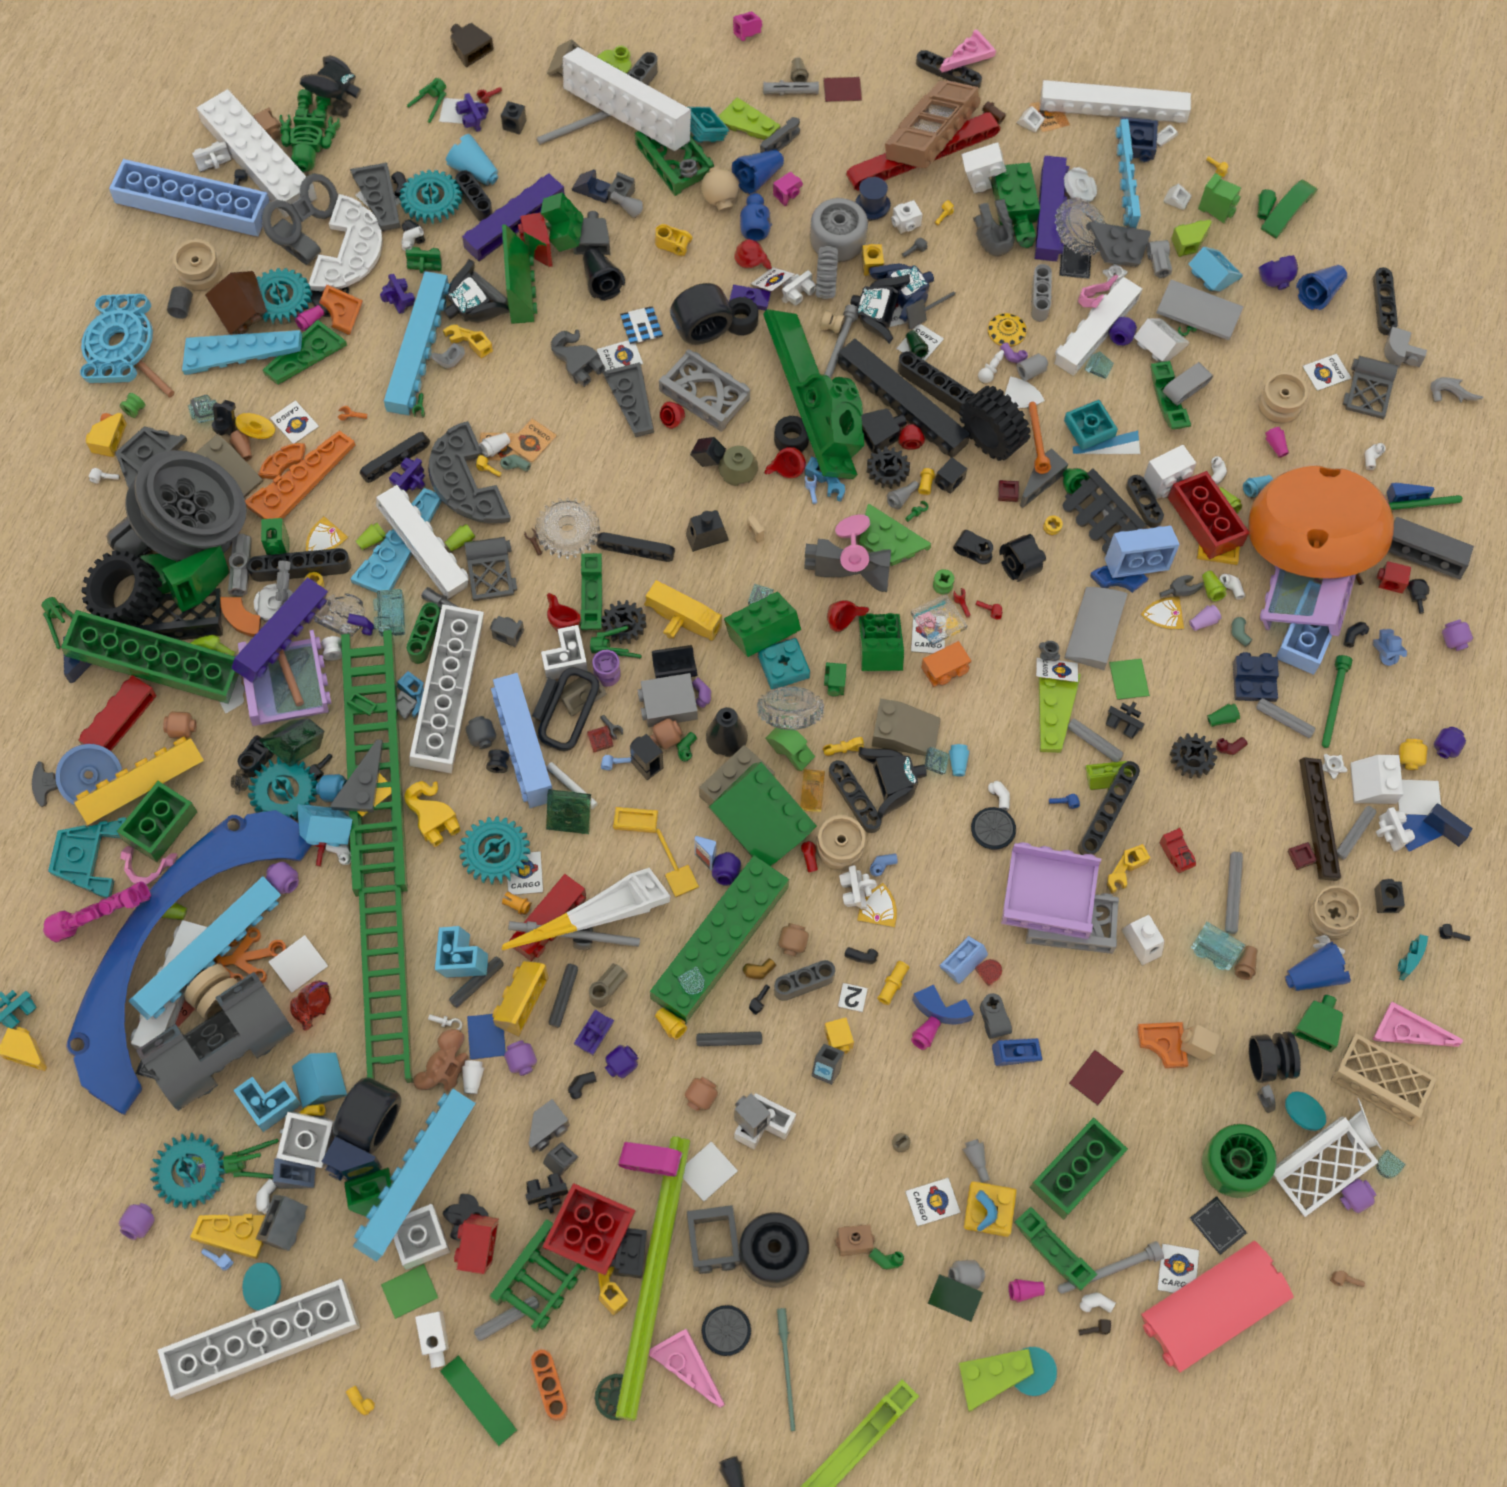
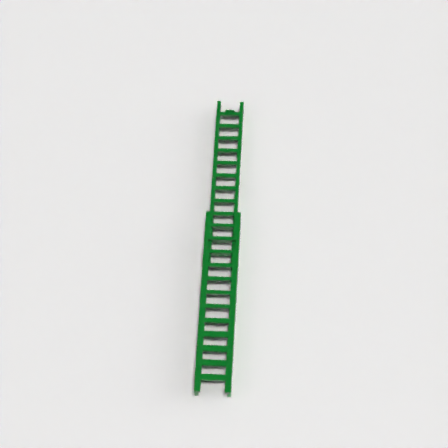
M384 630V646L351 649L350 634H342L347 781L358 767L356 765V753L368 752L373 744L355 746V733L388 730L389 742L383 743L382 750H389L390 762L380 763V770L390 769L391 782L378 783L377 788L391 787L392 802L379 803L374 807V810L391 809V822L363 824V816L358 812L349 811V817L352 819L350 830L352 890L355 897H359L367 1077L375 1079L374 1064L385 1065L404 1061L405 1080L407 1083H412L403 892H408L394 637L392 630ZM384 655L385 664L352 667V658ZM385 674L386 683L352 685V677ZM354 691L360 695L386 693L387 702L376 703L377 706L372 714L387 712L388 722L354 725V715H364L365 713L347 705V701ZM392 831L393 842L364 843V833ZM393 851L394 862L365 865L366 853ZM394 871L395 885L366 887V874ZM395 892L396 905L367 908L366 894ZM396 912L397 926L368 929L367 915ZM397 933L398 947L369 950L368 936ZM398 954L399 968L370 971L369 957ZM400 975V989L371 992L370 978ZM401 996V1011L372 1014L371 999ZM402 1018V1032L373 1035L372 1021ZM403 1039L404 1054L374 1057L373 1042Z

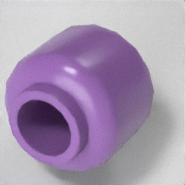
M1461 619L1445 624V628L1442 630L1446 646L1448 648H1455L1456 651L1468 648L1467 643L1473 640L1468 623L1462 622Z
M286 862L272 864L266 871V880L280 894L291 893L298 886V872Z
M521 1040L507 1046L504 1058L510 1072L519 1073L520 1076L532 1072V1067L537 1063V1058L531 1044L524 1043Z
M1357 1178L1341 1190L1343 1197L1340 1200L1347 1210L1352 1209L1356 1213H1361L1374 1205V1197L1377 1195L1367 1180L1362 1181Z
M144 1203L128 1206L119 1220L120 1232L132 1240L145 1237L155 1220L151 1213L152 1209Z

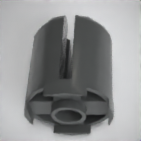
M125 517L112 528L106 536L109 546L119 552L124 550L141 558L140 556L146 555L152 550L135 533L128 517Z

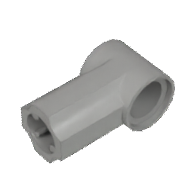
M1168 240L1147 243V256L1152 260L1154 274L1158 278H1165L1172 273Z

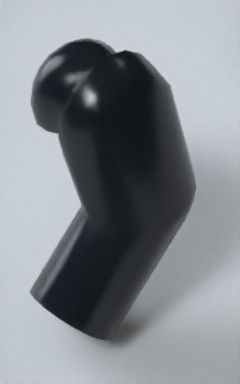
M397 171L392 174L391 179L398 185L394 195L399 198L401 195L400 190L407 180L402 172Z
M405 220V223L402 224V229L407 231L420 225L412 220ZM424 234L415 238L417 244L425 242Z
M594 1071L574 1077L568 1087V1093H570L572 1099L582 1097L581 1090L584 1085L597 1082Z

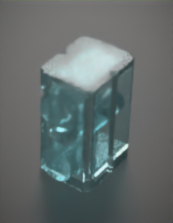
M379 590L377 598L373 599L374 611L378 612V617H374L375 629L379 630L382 637L384 630H392L394 636L404 635L405 612L402 590Z
M1206 922L1191 948L1194 949V953L1201 958L1207 957L1213 961L1217 968L1229 971L1245 944Z

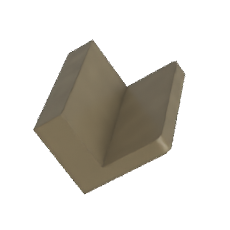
M572 39L559 45L547 74L551 76L559 72L563 75V56L577 47H581Z
M580 677L565 686L560 696V700H562L571 716H574L583 709L591 689V683ZM600 680L599 692L594 702L607 694Z

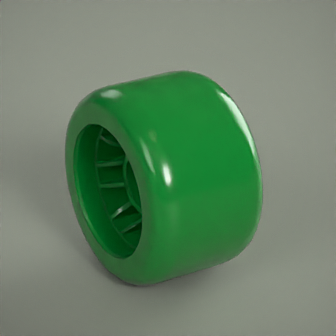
M1232 1124L1219 1130L1207 1143L1202 1156L1203 1172L1210 1185L1219 1193L1232 1198H1245L1259 1192L1272 1179L1277 1165L1276 1152L1270 1139L1259 1129L1247 1124ZM1232 1159L1238 1160L1241 1163V1168L1236 1167Z

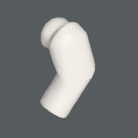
M1374 444L1365 451L1367 470H1374L1376 468L1375 459L1385 452L1384 444Z
M994 781V783H990L988 790L990 793L998 795L999 808L1008 811L1010 804L1009 791L1002 782Z
M326 844V851L337 853L341 864L348 865L351 863V851L348 845L340 844L339 847H334Z
M270 1178L256 1194V1208L259 1212L262 1211L263 1214L267 1213L269 1208V1196L277 1188Z
M1096 1292L1084 1295L1081 1298L1080 1308L1085 1312H1090L1093 1307L1099 1306L1111 1313L1116 1303L1101 1293Z

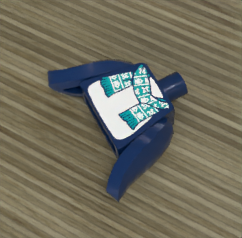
M900 263L869 268L870 276L876 280L910 274V283L898 291L897 303L902 308L900 319L904 322L908 320L906 307L922 298L924 299V304L926 303L929 283L934 282V276L931 271L922 274L917 266H907Z

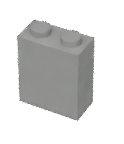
M690 673L641 681V689H637L639 702L643 701L644 708H641L642 720H647L648 727H653L666 718H670L673 721L676 720L678 723L698 719Z

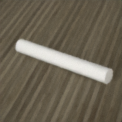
M551 762L547 765L546 769L591 809L597 806L598 803L554 763Z

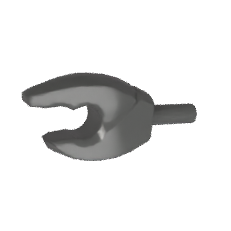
M1184 575L1175 579L1170 584V589L1160 592L1159 595L1160 597L1169 594L1177 597L1190 596L1199 591L1204 584L1198 583L1187 586L1186 583L1192 581L1194 576Z

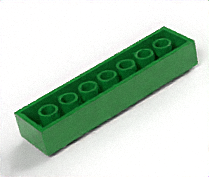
M79 610L75 611L61 646L66 657L133 675L229 704L239 674L231 669L235 656Z
M753 856L652 987L650 999L684 1020L686 1024L787 891L789 879L756 856Z

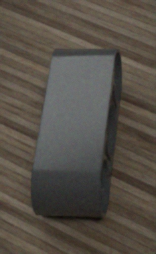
M653 52L644 53L629 71L628 75L649 85L658 73L657 55Z
M282 218L273 226V230L279 236L288 238L292 234L293 225ZM301 232L300 238L294 244L281 246L305 265H308L321 253L318 244L303 232Z
M822 960L782 975L775 981L774 995L781 1001H787L827 986L834 980L835 966L828 960ZM823 969H826L830 971L831 974L825 977L822 976L819 972ZM807 977L810 983L802 984L799 982V979ZM780 985H787L790 989L787 992H781L778 987Z

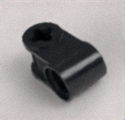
M963 530L953 546L954 551L979 564H988L992 560V542L976 535L970 530Z
M259 735L254 736L237 759L242 774L248 778L255 777V770L260 772L262 769L261 764L265 765L276 752V746L266 743ZM247 763H253L251 766L245 767Z

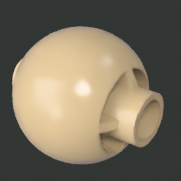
M720 166L709 169L710 172L704 176L701 183L704 199L709 204L717 206L718 211L732 208V202L736 199L739 191L737 178L731 171L721 169Z

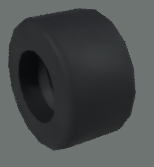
M733 298L729 303L733 309L734 320L728 331L742 336L750 334L758 326V307L749 298ZM745 314L748 317L739 319L736 318L735 315Z
M786 416L775 425L774 442L779 451L787 447H794L803 452L809 445V437L800 417ZM795 432L799 437L792 439L786 437L785 434Z

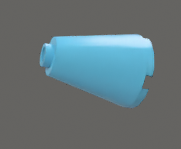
M470 134L462 136L460 138L462 142L459 145L454 144L446 157V164L459 172L463 170L469 171L477 181L486 186L489 184L493 185L499 177L497 175L498 170Z

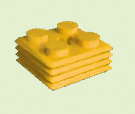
M972 1181L969 1186L964 1229L979 1232L977 1227L988 1215L987 1209L975 1197L978 1191L982 1190L995 1203L998 1214L996 1221L980 1232L1009 1237L1012 1230L1016 1189Z

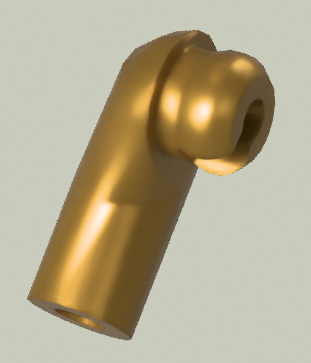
M770 958L762 965L747 963L743 967V973L748 978L761 980L776 967V964Z

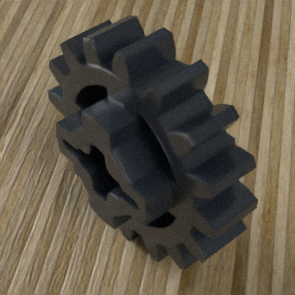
M885 446L884 451L878 448L876 454L871 453V457L867 461L869 479L875 478L874 484L877 485L880 482L882 483V488L885 485H889V488L892 489L893 484L899 487L900 482H905L906 477L909 476L910 462H907L908 456H902V450L895 452V447L888 450L887 446Z
M619 600L617 601V606L610 604V610H604L605 616H602V629L606 630L605 632L613 630L610 624L611 621L615 625L614 629L628 626V630L613 634L611 638L612 642L619 639L620 644L624 640L631 644L632 638L637 641L638 634H644L643 628H646V614H642V607L637 608L635 602L629 605L628 600L625 601V604H621Z
M1186 733L1184 738L1180 736L1177 742H1174L1173 749L1170 752V756H1172L1170 762L1177 764L1175 770L1181 769L1182 776L1188 773L1191 779L1194 774L1201 778L1203 773L1208 775L1210 769L1214 768L1217 756L1213 754H1215L1216 748H1210L1212 741L1205 742L1206 736H1202L1200 739L1197 733L1193 737Z

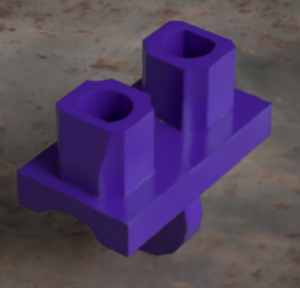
M470 93L464 94V100L456 102L455 106L458 115L467 114L462 116L465 128L474 127L476 132L481 131L480 122L482 119H486V114L489 111L486 104L475 103Z
M389 274V282L386 286L382 287L383 291L380 293V298L383 302L394 304L399 314L404 313L405 307L414 305L415 297L411 292L404 293L408 288L405 278L397 279L394 274Z
M406 457L401 463V469L405 472L403 475L396 471L393 472L389 477L390 483L393 486L397 485L400 490L405 492L408 489L413 491L416 487L423 489L425 486L423 482L425 475L423 474L424 468L421 466L422 460L416 458L414 461Z
M594 1010L575 1040L574 1045L594 1056L614 1024V1020Z

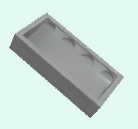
M1171 280L1156 313L1230 340L1243 306Z
M1086 587L1064 659L1105 670L1128 593L1107 588Z

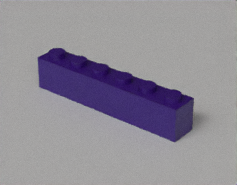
M1044 155L1034 257L1036 260L1057 262L1059 254L1063 253L1064 243L1060 241L1064 238L1065 227H1062V223H1065L1066 212L1063 211V208H1066L1067 196H1064V192L1067 193L1064 177L1069 172V166H1066L1067 158Z
M550 173L539 178L536 183L524 189L517 197L510 199L506 205L495 210L492 215L480 221L473 229L468 230L462 236L464 248L477 261H481L503 244L502 225L506 224L515 234L519 233L518 224H521L520 216L541 213L543 198L559 193L565 195L564 186Z
M307 577L234 658L231 669L251 683L257 677L262 678L268 669L267 666L270 663L273 665L279 658V652L281 650L286 651L292 642L291 639L294 636L298 637L303 631V625L311 623L316 615L315 612L317 610L321 611L327 603L326 596L328 591Z

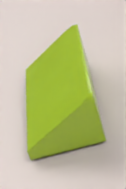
M1127 761L1085 765L1090 790L1109 788L1118 769ZM1124 769V774L1127 777H1132L1131 770Z

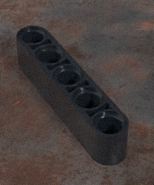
M906 351L900 354L898 373L957 413L961 410V405L975 395V393L914 353Z
M342 548L254 556L247 563L251 577L257 582L277 580L279 569H276L279 561L290 562V570H288V573H290L289 579L305 578L307 574L317 572L321 576L345 574L351 569L348 552Z
M1125 762L1115 774L1079 842L1078 851L1081 855H1095L1100 850L1139 776L1140 768L1135 762ZM1124 769H1130L1133 777H1127L1124 774ZM1114 787H1120L1123 790V795H1117ZM1110 805L1114 810L1113 814L1107 813L1104 806ZM1095 823L1102 824L1104 832H1098L1095 829ZM1086 841L1093 843V851L1086 849Z

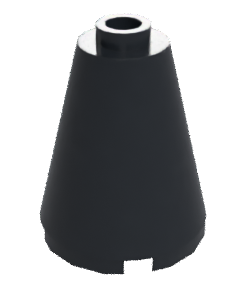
M598 249L586 251L583 255V264L589 293L593 298H600L603 301L614 298L621 292L620 288L622 285H625V277L622 271Z
M729 707L718 711L706 731L708 747L715 754L725 755V757L733 756L742 746H746L748 740L745 725L736 711Z

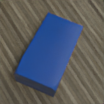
M1391 483L1387 490V497L1389 502L1426 499L1431 497L1435 489L1429 486Z
M1038 1038L998 1040L992 1045L995 1066L1042 1061Z

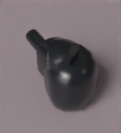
M1424 579L1410 580L1407 589L1410 592L1412 602H1417L1419 614L1424 613L1422 601L1427 600L1426 595H1429L1430 587Z

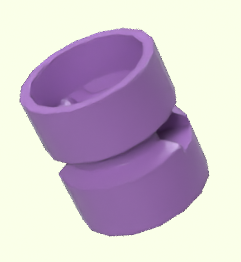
M602 650L594 655L592 660L594 675L599 678L602 686L615 685L621 677L618 655L610 650Z

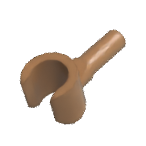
M1343 1270L1335 1271L1330 1279L1333 1284L1340 1287L1344 1285L1345 1281L1361 1287L1365 1286L1364 1281L1348 1276Z

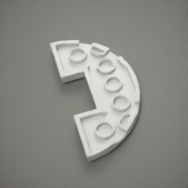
M339 194L329 227L333 230L344 231L346 234L337 258L318 255L309 281L310 290L324 291L326 285L336 289L350 286L364 278L378 262L383 243L381 229L375 215L370 209L367 210L363 207L361 202Z

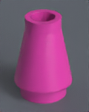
M316 305L307 311L297 314L295 323L300 330L305 332L325 313L319 305Z
M1280 427L1268 430L1265 433V439L1278 458L1289 454L1284 430H1281Z
M930 1016L925 1023L912 1033L911 1042L921 1050L930 1047L941 1025L940 1021Z
M1014 1279L1008 1285L1009 1297L1012 1301L1016 1300L1019 1303L1037 1296H1044V1283L1042 1281Z

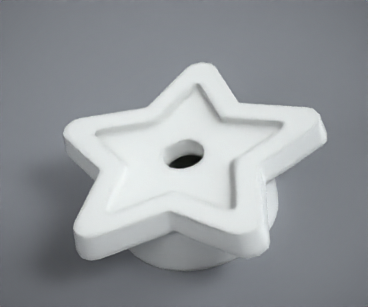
M1113 264L1107 270H1103V274L1108 277V280L1114 276L1113 274L1118 275L1114 282H1119L1128 273V271L1123 270L1121 266Z
M1324 754L1325 763L1322 765L1323 771L1328 772L1332 779H1335L1338 773L1347 772L1342 755L1329 756Z

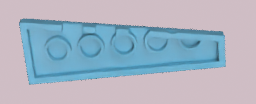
M1121 119L1119 126L1115 129V136L1119 138L1117 155L1120 156L1121 161H1119L1118 170L1119 173H1122L1120 190L1124 192L1121 201L1122 208H1125L1123 225L1129 228H1136L1141 213L1139 197L1136 195L1137 182L1136 179L1132 180L1135 167L1133 163H1130L1133 158L1129 121L1128 119Z
M300 330L186 338L182 372L184 375L208 371L211 367L219 366L223 368L227 367V364L246 363V360L256 358L261 360L301 351L302 333Z
M424 488L411 504L412 506H417L422 519L430 523L442 500L436 492ZM394 529L392 531L389 530L383 542L376 546L370 558L365 560L351 577L353 584L383 596H389L412 555Z

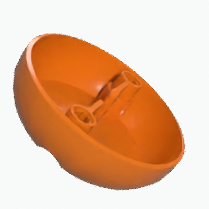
M1320 465L1306 466L1277 476L1259 492L1250 510L1248 531L1250 532L1251 543L1256 551L1278 568L1312 578H1340L1366 571L1385 557L1390 549L1394 535V516L1382 492L1363 476L1343 468L1332 469Z

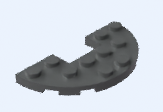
M469 421L451 427L441 438L437 439L430 454L428 473L434 491L444 504L466 518L484 523L510 522L511 516L497 485L478 489L468 468L467 460L476 459L479 455H482L481 448Z

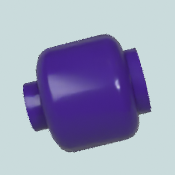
M1119 317L1109 331V337L1112 342L1120 346L1130 344L1137 332L1136 323L1128 317Z
M1456 727L1443 728L1434 741V748L1437 750V754L1444 759L1458 757L1466 744L1464 733Z
M730 852L717 855L712 866V877L720 885L727 886L732 884L740 874L741 861Z
M619 1045L605 1057L607 1063L605 1069L613 1078L616 1075L619 1078H625L638 1067L637 1060L639 1057L629 1045L626 1047Z

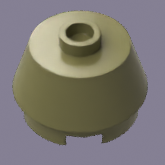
M733 446L722 456L718 469L728 484L738 486V484L750 483L754 479L758 471V462L748 448Z

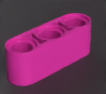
M624 1142L618 1166L633 1171L675 1177L682 1153L666 1147Z

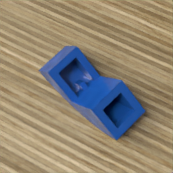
M934 984L914 993L912 998L916 1007L927 1017L933 1016L943 1024L966 1023L971 1021L974 1015L966 999L945 1007Z

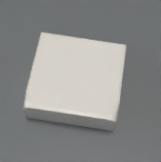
M1031 106L1024 111L1017 124L1032 132H1036L1045 118Z
M1178 183L1169 189L1163 201L1166 204L1184 210L1192 195Z

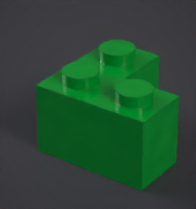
M563 193L543 198L541 215L551 224L549 241L559 252L578 247L584 220L582 213Z

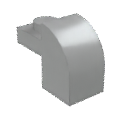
M1392 327L1384 347L1386 359L1391 364L1398 365V368L1402 362L1420 367L1426 357L1427 350L1408 345L1412 332Z

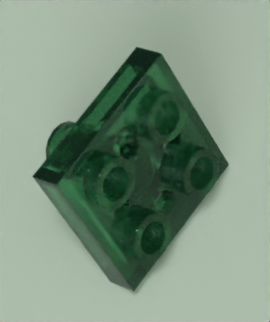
M549 789L547 793L546 830L589 834L592 794Z

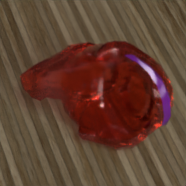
M316 980L309 983L290 1002V1012L293 1018L302 1025L304 1031L309 1030L313 1026V1018L326 1014L327 1007L332 999L327 982Z

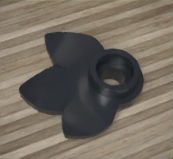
M460 1194L459 1204L450 1205L443 1211L445 1219L454 1225L450 1234L452 1239L461 1240L458 1239L460 1224L463 1225L464 1220H467L471 1214L489 1217L488 1212L483 1207H480L477 1199L470 1194Z

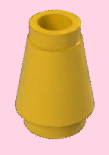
M664 1007L655 1014V1018L669 1038L677 1040L686 1032L687 1026L685 1021Z

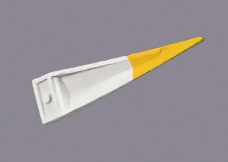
M646 868L629 874L600 894L560 917L504 943L502 950L650 912L651 908L669 903L671 896L651 869Z

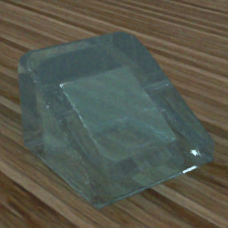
M1097 352L1090 357L1085 370L1105 379L1114 363L1102 352Z

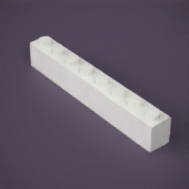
M1043 80L1040 110L1187 123L1191 111V93Z

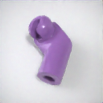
M1008 343L1000 346L1009 362L1019 363L1028 357L1025 350L1013 352Z
M698 677L692 682V685L699 692L696 704L704 708L711 701V690Z

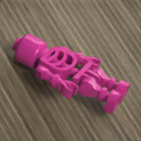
M140 881L121 892L100 900L99 903L89 905L73 914L65 910L54 913L44 921V935L53 942H62L73 937L78 927L94 919L109 915L122 907L132 909L140 905V902L149 900L151 897L147 885Z

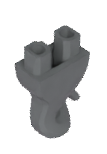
M578 329L575 330V334L569 331H561L553 337L551 349L557 358L566 363V370L574 383H579L585 387L591 381V377L588 374L592 371L597 375L605 371V366L600 359L599 353L589 346L565 347L567 343H575L580 339Z

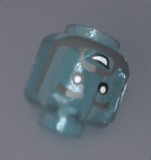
M209 395L192 398L190 404L187 405L191 419L196 420L197 423L214 420L213 405L216 400H211Z

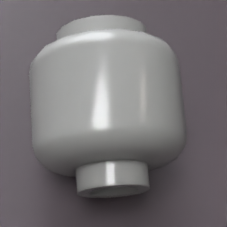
M962 1260L955 1261L952 1267L949 1268L948 1278L978 1290L981 1282L985 1279V1273L977 1261Z

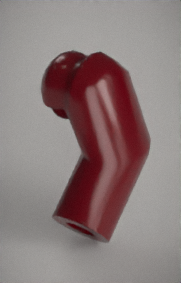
M1240 737L1233 743L1220 738L1216 742V749L1223 754L1235 755L1246 747L1248 742L1244 737Z

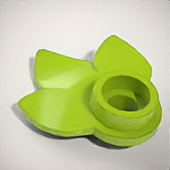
M617 46L614 50H605L597 56V58L624 73H628L631 69L630 52L625 46Z

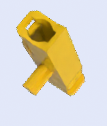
M657 580L646 594L644 606L652 607L657 614L670 621L663 631V634L667 635L668 638L674 639L679 629L683 627L713 641L722 627L721 614Z

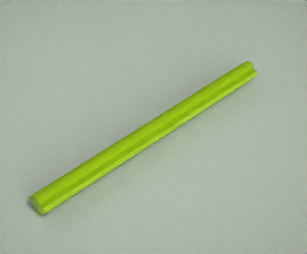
M672 1136L669 1148L680 1151L682 1156L676 1176L663 1175L615 1415L616 1418L628 1421H635L637 1417L690 1146L689 1139Z

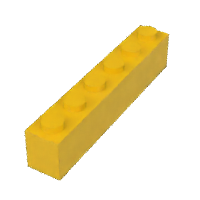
M183 736L173 742L174 746L166 749V747L155 751L153 758L147 760L145 757L134 763L136 767L128 771L125 768L115 774L116 778L108 781L105 779L95 785L97 788L93 791L85 790L77 794L74 804L86 824H91L150 791L157 781L163 784L204 761L190 737L186 739Z

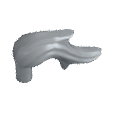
M1437 378L1431 383L1430 387L1434 402L1442 401L1441 390L1453 393L1458 397L1460 403H1462L1463 399L1471 401L1481 400L1483 396L1472 394L1462 388L1460 383L1463 380Z

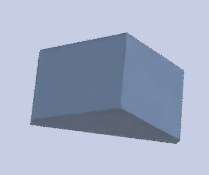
M276 1158L274 1159L273 1183L279 1189L314 1188L315 1166Z

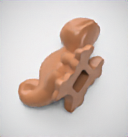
M448 1029L440 1034L437 1040L440 1050L429 1058L426 1072H419L414 1076L413 1082L417 1089L428 1090L443 1082L444 1090L450 1091L451 1088L457 1085L458 1074L462 1072V1066H464L465 1061L468 1059L466 1053L455 1057V1053L460 1049L464 1041V1034L460 1030Z

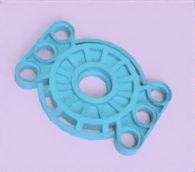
M144 294L102 295L95 302V306L101 314L88 325L82 338L81 349L87 363L81 367L80 375L88 383L131 382L137 376V370L134 365L145 356L152 342V325L145 315L151 308V302ZM127 301L125 307L119 308L122 302ZM145 301L142 307H137L139 302ZM105 302H109L108 307L101 308ZM146 321L148 328L144 326L143 322ZM114 334H125L120 343L114 346L109 345V340ZM130 368V373L124 376L123 371ZM108 369H113L110 375L104 376ZM95 370L93 375L86 376L88 371Z

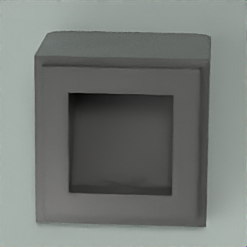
M561 1142L547 1153L543 1164L550 1171L559 1173L561 1176L576 1161L578 1156Z

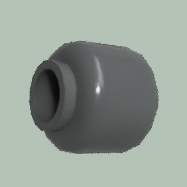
M484 716L471 719L466 726V733L470 744L474 747H480V749L490 747L492 745L491 742L496 739V732L492 721L484 718Z

